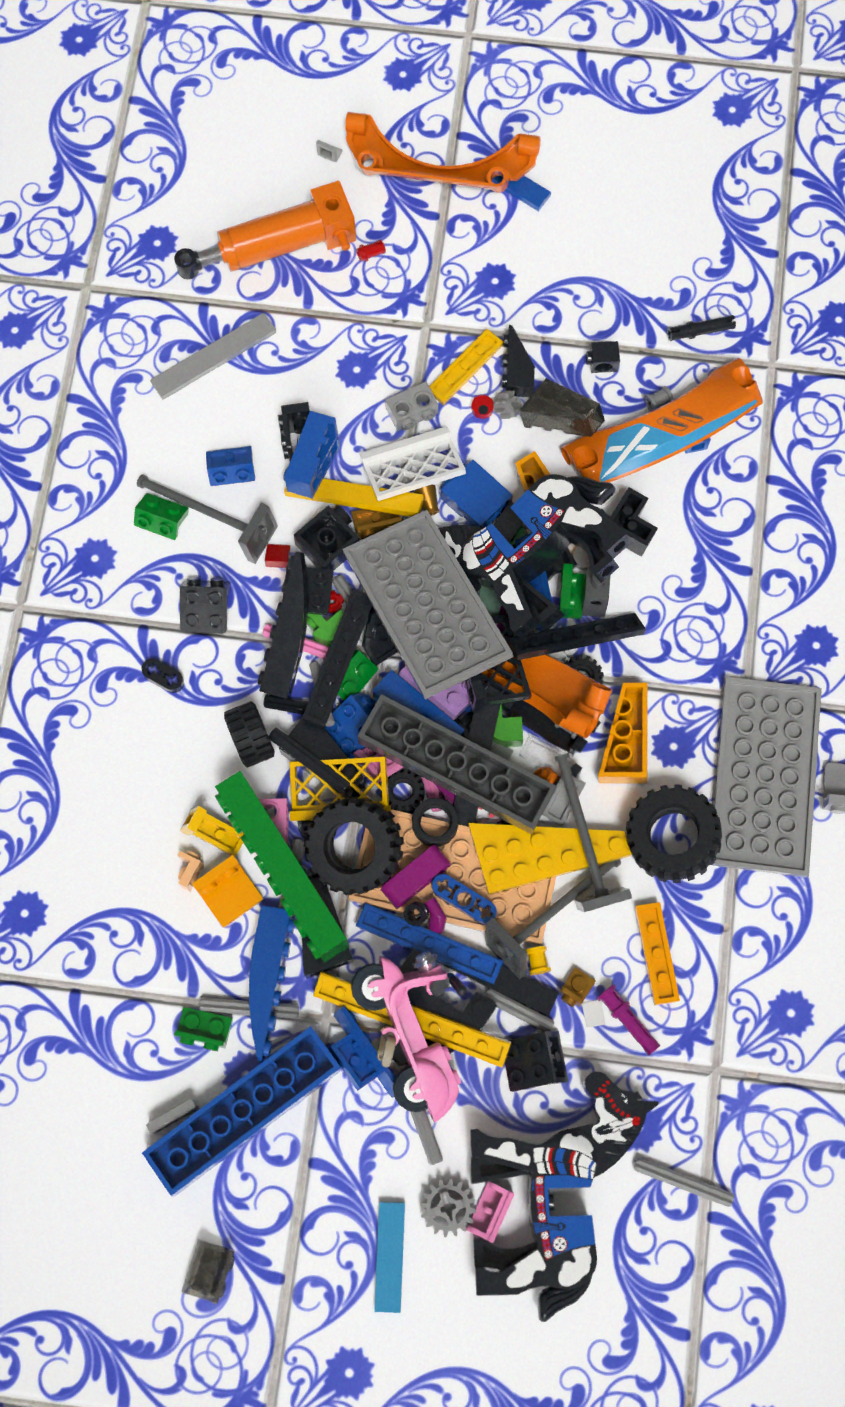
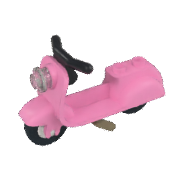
M429 951L415 957L416 961L413 963V967L417 968L418 971L404 974L395 963L379 955V964L364 965L353 976L351 983L352 996L358 1005L367 1010L376 1011L386 1008L393 1027L386 1026L381 1030L382 1035L377 1058L384 1067H389L395 1045L399 1041L409 1065L400 1070L394 1079L392 1087L394 1098L407 1111L420 1112L428 1110L435 1123L452 1108L459 1093L458 1085L461 1084V1080L456 1069L451 1070L448 1061L452 1060L446 1045L442 1047L439 1042L427 1045L410 1004L407 991L410 988L425 985V989L430 995L440 996L444 993L445 989L453 987L459 995L463 996L466 994L467 989L456 975L444 971L441 965L436 962L437 955H431Z

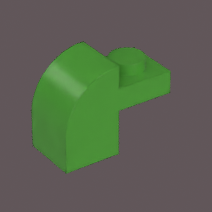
M342 610L338 611L327 621L318 614L307 615V625L314 631L312 633L314 641L329 647L331 646L344 613Z
M501 705L493 742L505 747L522 746V717L502 718Z

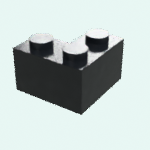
M628 487L610 518L632 542L627 549L642 557L653 540L658 527L639 517L649 498Z

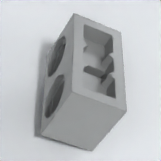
M427 382L385 399L386 411L397 432L403 429H411L416 423L423 420L429 421L438 414V402ZM420 402L428 403V405L426 406H420L418 404ZM406 411L407 414L399 415L398 412Z

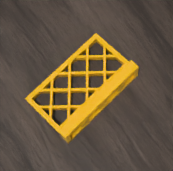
M386 757L321 760L349 781L350 786L361 795L359 798L371 799L366 794L376 785L382 791V801H373L372 799L371 801L384 805L383 809L386 812L391 811L388 795ZM298 761L289 762L292 801L290 821L313 820L312 818L328 805L319 798L327 787L337 796L332 803L339 799H345L343 794H340L312 771H310L311 775L303 783L297 777L296 767L304 765ZM371 762H380L381 773L374 779L365 769ZM350 763L359 769V772L352 780L341 772ZM358 763L366 764L363 767H361ZM334 764L342 765L339 768H337ZM362 773L372 781L364 792L354 784ZM314 776L324 784L317 794L306 786ZM305 789L313 798L307 805H298V794ZM315 801H318V802L320 803V804L312 805Z

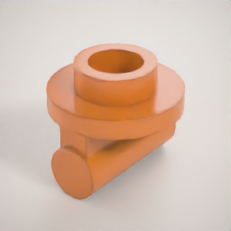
M540 767L533 773L552 784H555L560 779L550 767Z

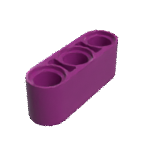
M435 844L390 879L381 888V891L392 905L398 909L429 885L436 876L446 871L452 863Z

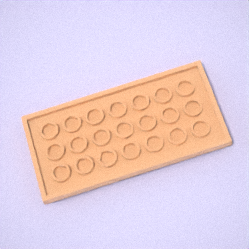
M392 809L391 812L395 816L392 819L395 824L399 823L402 829L399 830V835L403 837L404 844L401 845L403 856L398 861L399 867L390 876V879L431 847L423 844L416 838L412 828L413 814ZM423 816L421 818L423 831L431 836L444 834L450 825L449 822ZM458 825L455 837L449 843L438 846L452 863L442 874L449 875L492 902L497 909L495 920L512 937L550 907L556 877L488 895L469 827ZM365 828L355 869L367 866L374 858L375 842L367 828ZM388 881L366 893L359 895L354 893L348 897V901L364 905L367 903L377 908L403 914L405 908L412 902L421 901L426 903L430 899L435 898L447 917V924L486 932L485 925L478 923L435 896L432 891V882L398 909L392 905L381 891V888ZM447 881L443 883L438 882V891H449L451 895L448 898L452 900L455 891L459 888L455 886L453 891L447 887ZM461 893L457 897V902L461 906H468L472 901L471 896L467 893ZM476 899L474 907L469 911L474 913L476 908L481 912V918L491 917L490 908L481 909L477 906L480 901ZM417 909L413 910L415 912L413 915L419 917L420 915L418 914L420 912ZM546 923L529 936L525 942L542 945Z

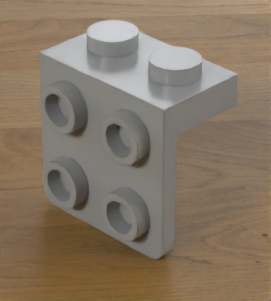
M829 762L825 765L822 810H827L834 814H845V764Z

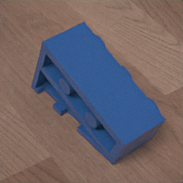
M314 411L309 412L290 464L284 472L283 479L288 492L313 499L340 449L335 417Z

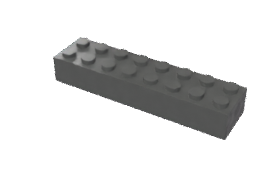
M382 694L357 736L359 744L531 835L557 787Z

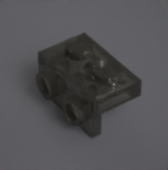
M198 1239L181 1292L218 1304L219 1298H222L225 1293L227 1273L231 1271L234 1265V1251L225 1246Z

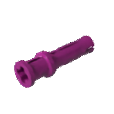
M614 984L597 997V1000L602 1001L611 1011L612 1018L619 1019L649 1056L661 1045L630 1009L629 1001H624L615 990L616 986Z

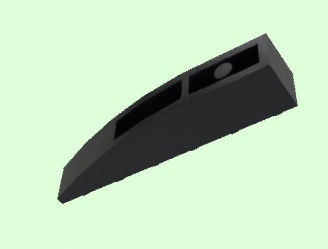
M296 551L295 555H291L288 562V569H290L289 578H285L282 585L283 601L277 605V624L271 628V647L266 649L264 655V662H266L265 670L260 672L258 678V685H261L260 692L285 699L290 698L292 695L307 629L308 582L305 554Z

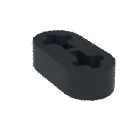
M154 658L148 659L143 663L141 670L145 679L170 693H177L183 689L184 679L176 669ZM156 666L158 672L161 673L160 675L156 673L149 675L148 668ZM167 676L170 679H174L175 677H177L176 679L178 681V684H172L170 686V683L167 679H165V677Z

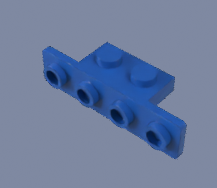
M345 1006L340 1007L334 1014V1017L347 1036L336 1042L328 1050L357 1091L378 1078L390 1097L393 1098L392 1087L396 1074L392 1073L388 1067H384L381 1061L378 1060L377 1051L372 1046L369 1035L360 1029L354 1014L347 1010Z

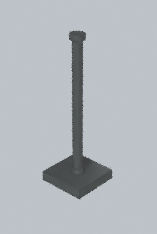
M141 474L137 480L136 485L141 489L145 487L242 531L243 533L238 543L247 561L253 564L257 563L278 527L270 507L264 503H260L247 524L151 481L144 474Z
M569 753L555 756V762L558 761L595 888V891H593L594 895L574 900L577 910L588 912L632 899L629 888L619 887L612 890L605 888L568 762V758H570Z
M621 860L601 864L599 866L601 876H604L613 867L617 868L620 866ZM591 874L513 937L494 918L485 924L486 946L500 960H503V963L519 980L527 974V952L520 944L593 885Z

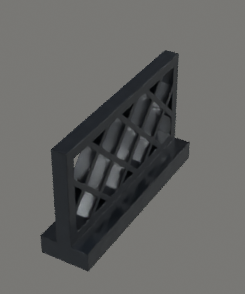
M507 614L491 616L495 624L503 623L504 631L501 634L506 642H508V638L514 637ZM514 655L513 658L500 663L499 666L492 667L491 669L495 672L490 678L479 673L464 681L473 712L483 710V706L531 699L532 696L521 660H516ZM506 662L516 666L517 670L514 674L502 668ZM498 673L509 679L505 687L494 681ZM512 682H515L522 686L523 692L515 693L508 688ZM491 685L501 691L498 696L488 697L486 690Z

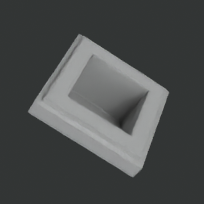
M318 139L316 141L317 155L337 163L343 149Z

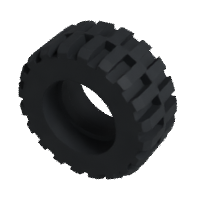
M675 784L674 788L662 785L660 786L661 790L656 792L654 789H651L647 792V797L644 799L640 797L636 801L637 806L631 808L628 814L629 821H626V839L632 857H634L640 869L643 868L646 874L651 877H658L659 881L673 880V883H681L682 879L694 880L695 875L699 873L703 875L707 872V867L714 864L717 853H720L722 829L717 810L713 804L708 802V798L704 794H697L696 789L691 787L686 790L683 789L682 785ZM668 814H683L691 818L698 830L695 844L689 850L680 854H665L657 850L651 841V828L658 819Z
M350 797L328 804L312 818L314 822L308 825L306 830L309 836L307 839H304V847H308V853L304 855L306 862L311 861L313 866L309 868L311 873L319 875L318 881L323 886L326 884L330 885V890L336 893L343 891L344 895H352L354 893L359 895L379 887L396 872L399 867L398 861L403 856L401 845L404 844V839L399 835V830H402L399 823L395 824L392 819L395 816L391 811L386 812L383 809L384 805L379 802L374 803L371 799L365 797ZM345 823H360L373 836L375 842L374 858L363 868L353 869L344 865L335 853L334 836L337 829Z

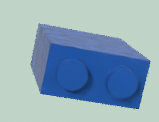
M472 459L468 464H463L466 474L448 479L441 485V500L470 526L485 528L501 515L508 503L513 500V494Z

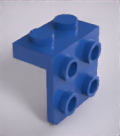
M365 693L350 695L332 713L335 724L333 726H325L327 733L348 759L354 758L353 753L355 751L366 748L358 743L357 736L374 708L375 703Z

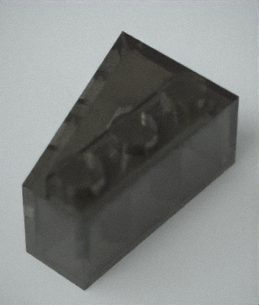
M547 378L519 409V414L525 428H532V426L542 427L545 431L557 429L563 430L566 434L592 437L605 421L600 403Z

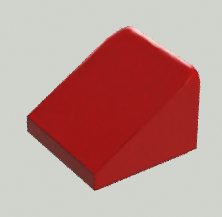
M267 544L265 566L286 568L290 559L291 546Z

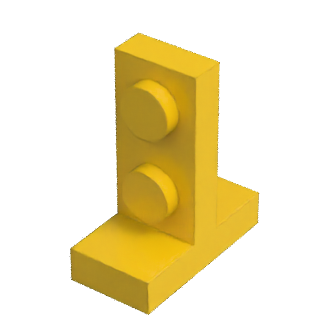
M200 806L191 809L180 831L186 835H193L230 856L236 857L243 844L240 837L244 834L242 832L237 834L233 827L207 814V810Z

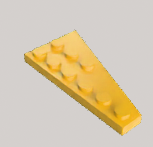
M468 823L488 895L589 868L577 828L536 826L531 835L514 825ZM588 829L598 865L632 855L627 844L625 831Z

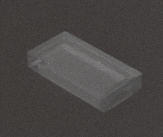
M529 733L518 756L540 767H550L553 772L562 777L558 761L555 762L554 757L569 752ZM569 753L570 758H568V762H570L573 754Z

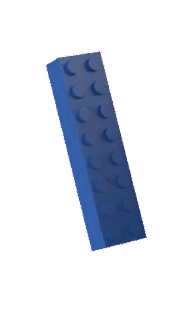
M310 1026L144 1150L142 1155L169 1195L176 1197L342 1071V1068Z

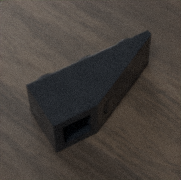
M509 325L508 334H504L503 347H508L507 354H503V368H507V374H502V388H506V391H514V396L533 398L535 366L514 327Z

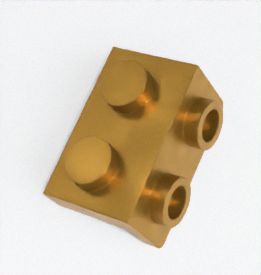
M367 509L351 512L355 532L360 537V540L402 521L400 515Z

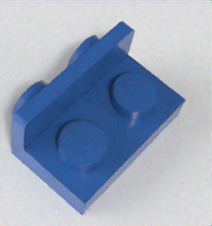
M251 446L206 451V466L210 486L255 481Z

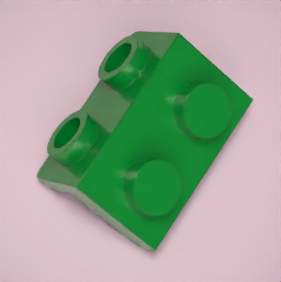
M146 493L135 507L134 526L176 540L179 526L188 516L189 508Z
M355 650L337 695L343 702L350 695L359 694L379 670L360 650Z

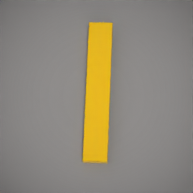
M324 478L313 499L288 492L286 487L284 490L285 496L409 517L420 513L424 502L423 494L410 492L377 501L372 486ZM379 488L380 492L388 490L386 488Z

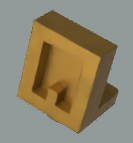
M575 967L559 991V994L562 995L561 1000L571 1007L575 1005L580 1007L596 980Z

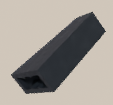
M302 718L288 735L320 760L348 759L325 729L302 721ZM279 747L281 755L291 762H297L296 759ZM350 763L341 772L352 780L359 771ZM334 764V765H335L337 768H339L342 764ZM298 766L311 775V772L305 766ZM360 775L354 784L364 792V777ZM352 786L343 794L345 799L350 797L359 798L361 796Z
M318 874L307 876L342 930L327 884L323 886L318 881L320 878ZM308 936L302 938L303 972L306 979L320 975L322 971L328 972L353 963L349 947L325 963L321 957L316 960L306 944L310 941Z

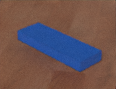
M495 176L492 182L499 184L503 181V177ZM523 176L518 181L509 180L508 186L504 190L538 212L551 197V191L526 176Z

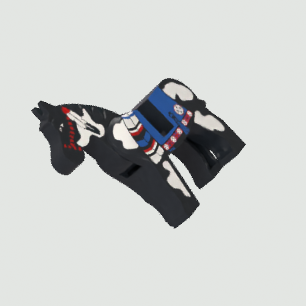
M558 474L546 475L538 479L510 507L532 532L529 537L522 539L516 548L509 543L493 524L485 528L469 525L438 528L465 574L479 585L495 590L500 604L508 613L510 629L521 640L539 624L545 630H549L565 616L557 606L530 585L529 582L555 563L570 544H574L586 551L590 570L602 583L619 568L614 558L632 543L603 509L592 505L604 504L615 493L616 488L612 483L596 481L583 476L565 477Z
M592 1072L583 1080L585 1093L594 1100L593 1110L597 1119L594 1124L562 1130L542 1144H531L512 1138H496L483 1133L479 1129H470L471 1184L523 1175L529 1176L528 1215L534 1240L518 1248H501L481 1238H473L476 1296L519 1295L536 1287L549 1286L543 1289L537 1297L538 1319L542 1323L547 1322L557 1312L576 1303L584 1295L597 1266V1250L592 1215L550 1216L549 1211H554V1196L549 1194L548 1189L590 1188L595 1177L606 1172L625 1155L640 1134L646 1114L659 1104L658 1101H644L638 1091L631 1092L620 1089L603 1072ZM485 1268H493L500 1271H490Z

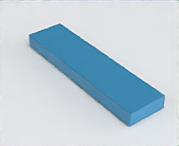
M379 1202L374 1312L401 1313L405 1203Z

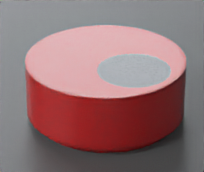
M479 395L473 399L471 411L475 417L486 419L493 414L494 402L487 395Z

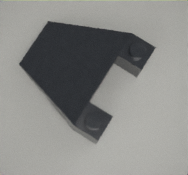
M413 948L399 969L403 974L420 971L422 967L419 966L431 960ZM424 986L413 987L407 991L410 1004L481 1031L497 1008L495 1003L477 991L463 1012L439 996L430 995ZM425 1039L428 1046L436 1043ZM398 1041L395 1045L392 1060L400 1066L408 1065ZM447 1047L450 1054H452L455 1051L454 1049Z

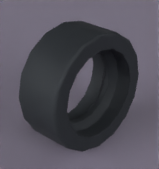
M429 798L422 801L414 810L412 816L413 832L416 838L425 845L433 846L436 844L437 846H443L455 837L458 830V814L454 806L447 800ZM438 808L447 813L450 825L444 834L431 836L423 831L421 818L427 810Z

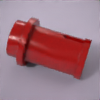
M380 239L365 246L361 244L356 249L360 261L367 262L369 258L385 254L386 248Z

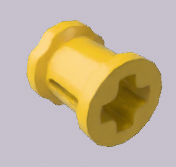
M538 946L525 950L531 967L529 975H539L552 971L551 967L548 966L545 954L547 946Z

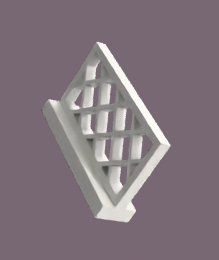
M448 426L360 453L364 472L368 476L377 501L466 474L465 467L451 439ZM450 449L447 455L438 453ZM425 456H429L425 462L416 460ZM434 458L443 461L439 467L430 464ZM407 463L403 469L394 467L396 465ZM448 463L458 466V468L452 470L445 469ZM412 465L421 468L418 473L408 470ZM426 469L435 472L433 476H423ZM384 470L381 476L373 474L374 472ZM390 472L399 474L396 480L386 477ZM404 476L413 479L412 482L407 484L401 482ZM382 483L391 486L388 490L379 491Z

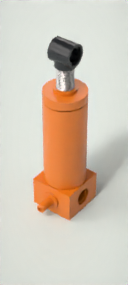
M340 180L310 189V201L217 231L219 239L217 246L215 245L199 252L188 248L178 250L174 256V262L179 276L187 280L193 279L200 270H203L202 267L215 264L220 260L227 263L230 272L323 241L327 250L340 246L342 250H348L350 243L357 241L355 219Z

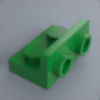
M564 563L559 609L565 615L562 618L581 619L585 574L573 573V564Z
M183 1007L178 1029L175 1030L174 1036L180 1038L179 1043L194 1046V1042L203 1043L204 1049L218 1052L219 1047L226 1049L233 1018Z

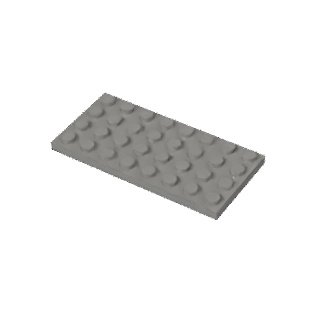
M428 510L342 549L424 699L432 697L513 658V653Z
M725 677L714 807L721 822L722 839L720 853H717L716 861L711 866L805 878L809 876L822 688Z

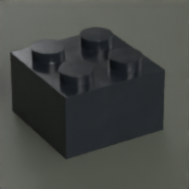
M329 505L293 534L295 545L317 568L332 569L333 571L347 560L342 549L360 541V537Z

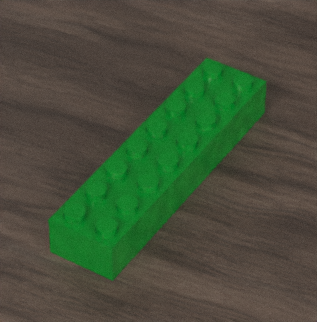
M239 771L216 785L215 788L218 792L215 795L216 800L225 814L231 813L227 817L237 834L241 832L244 834L240 838L250 855L256 853L257 856L253 859L263 875L269 874L270 877L266 880L276 896L282 895L283 898L280 902L289 917L293 915L296 917L293 923L302 938L308 936L310 941L306 944L315 959L317 960L321 957L325 963L350 947L347 938L242 772Z

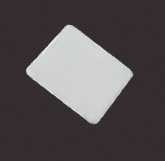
M595 1000L582 1003L587 1028L606 1024L602 1001Z

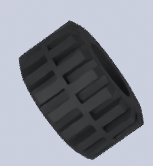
M250 701L224 712V720L245 767H251L274 757V748L255 703Z

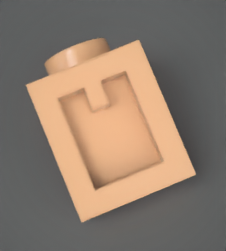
M189 850L186 854L179 851L177 856L182 861L188 863L187 867L183 866L180 870L178 884L183 889L191 892L193 888L192 883L198 879L204 865L199 860L201 858L199 855Z

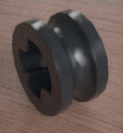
M421 901L412 902L404 910V918L412 926L420 925L429 916L428 907ZM415 909L420 912L418 918H415L413 915L415 913L413 910Z

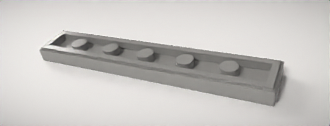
M262 313L150 379V382L160 398L164 400L276 334V328L266 314Z

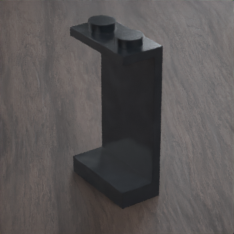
M523 700L502 703V712L510 717H522V725L565 753H569L571 757L576 752L581 753L588 743L584 737L579 735L574 740L571 738L572 735L561 727L556 728L555 723L548 716ZM599 720L596 725V728L591 732L592 734H594L600 726L601 722Z

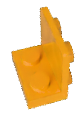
M233 855L192 883L223 928L263 901V897Z

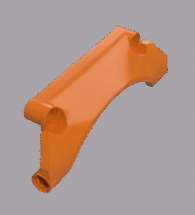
M347 112L345 120L346 141L360 169L368 176L379 174L486 188L498 193L503 192L507 188L509 180L518 181L536 166L540 150L541 136L518 133L507 145L484 159L463 165H434L416 160L397 149L381 133L371 115ZM367 159H373L374 161L371 166H364V162ZM495 176L503 177V181L499 184L492 182Z

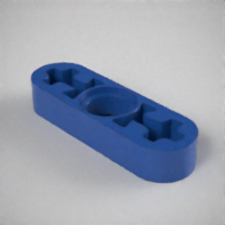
M440 874L434 878L432 891L441 900L482 925H485L492 918H496V906L486 898L449 875ZM447 881V887L453 891L455 886L459 888L455 891L452 900L448 898L451 895L449 891H438V882L443 883ZM459 894H469L472 899L471 903L468 906L459 905L457 902ZM476 899L480 901L477 906L481 909L490 908L491 917L481 918V912L476 908L474 913L469 911L474 907Z

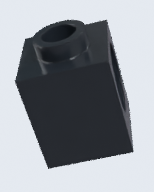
M618 341L591 342L590 351H586V364L590 365L591 373L618 372L620 365Z

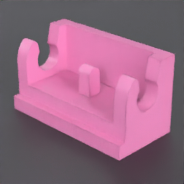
M488 1181L476 1207V1213L471 1218L473 1223H469L467 1231L494 1243L515 1193Z

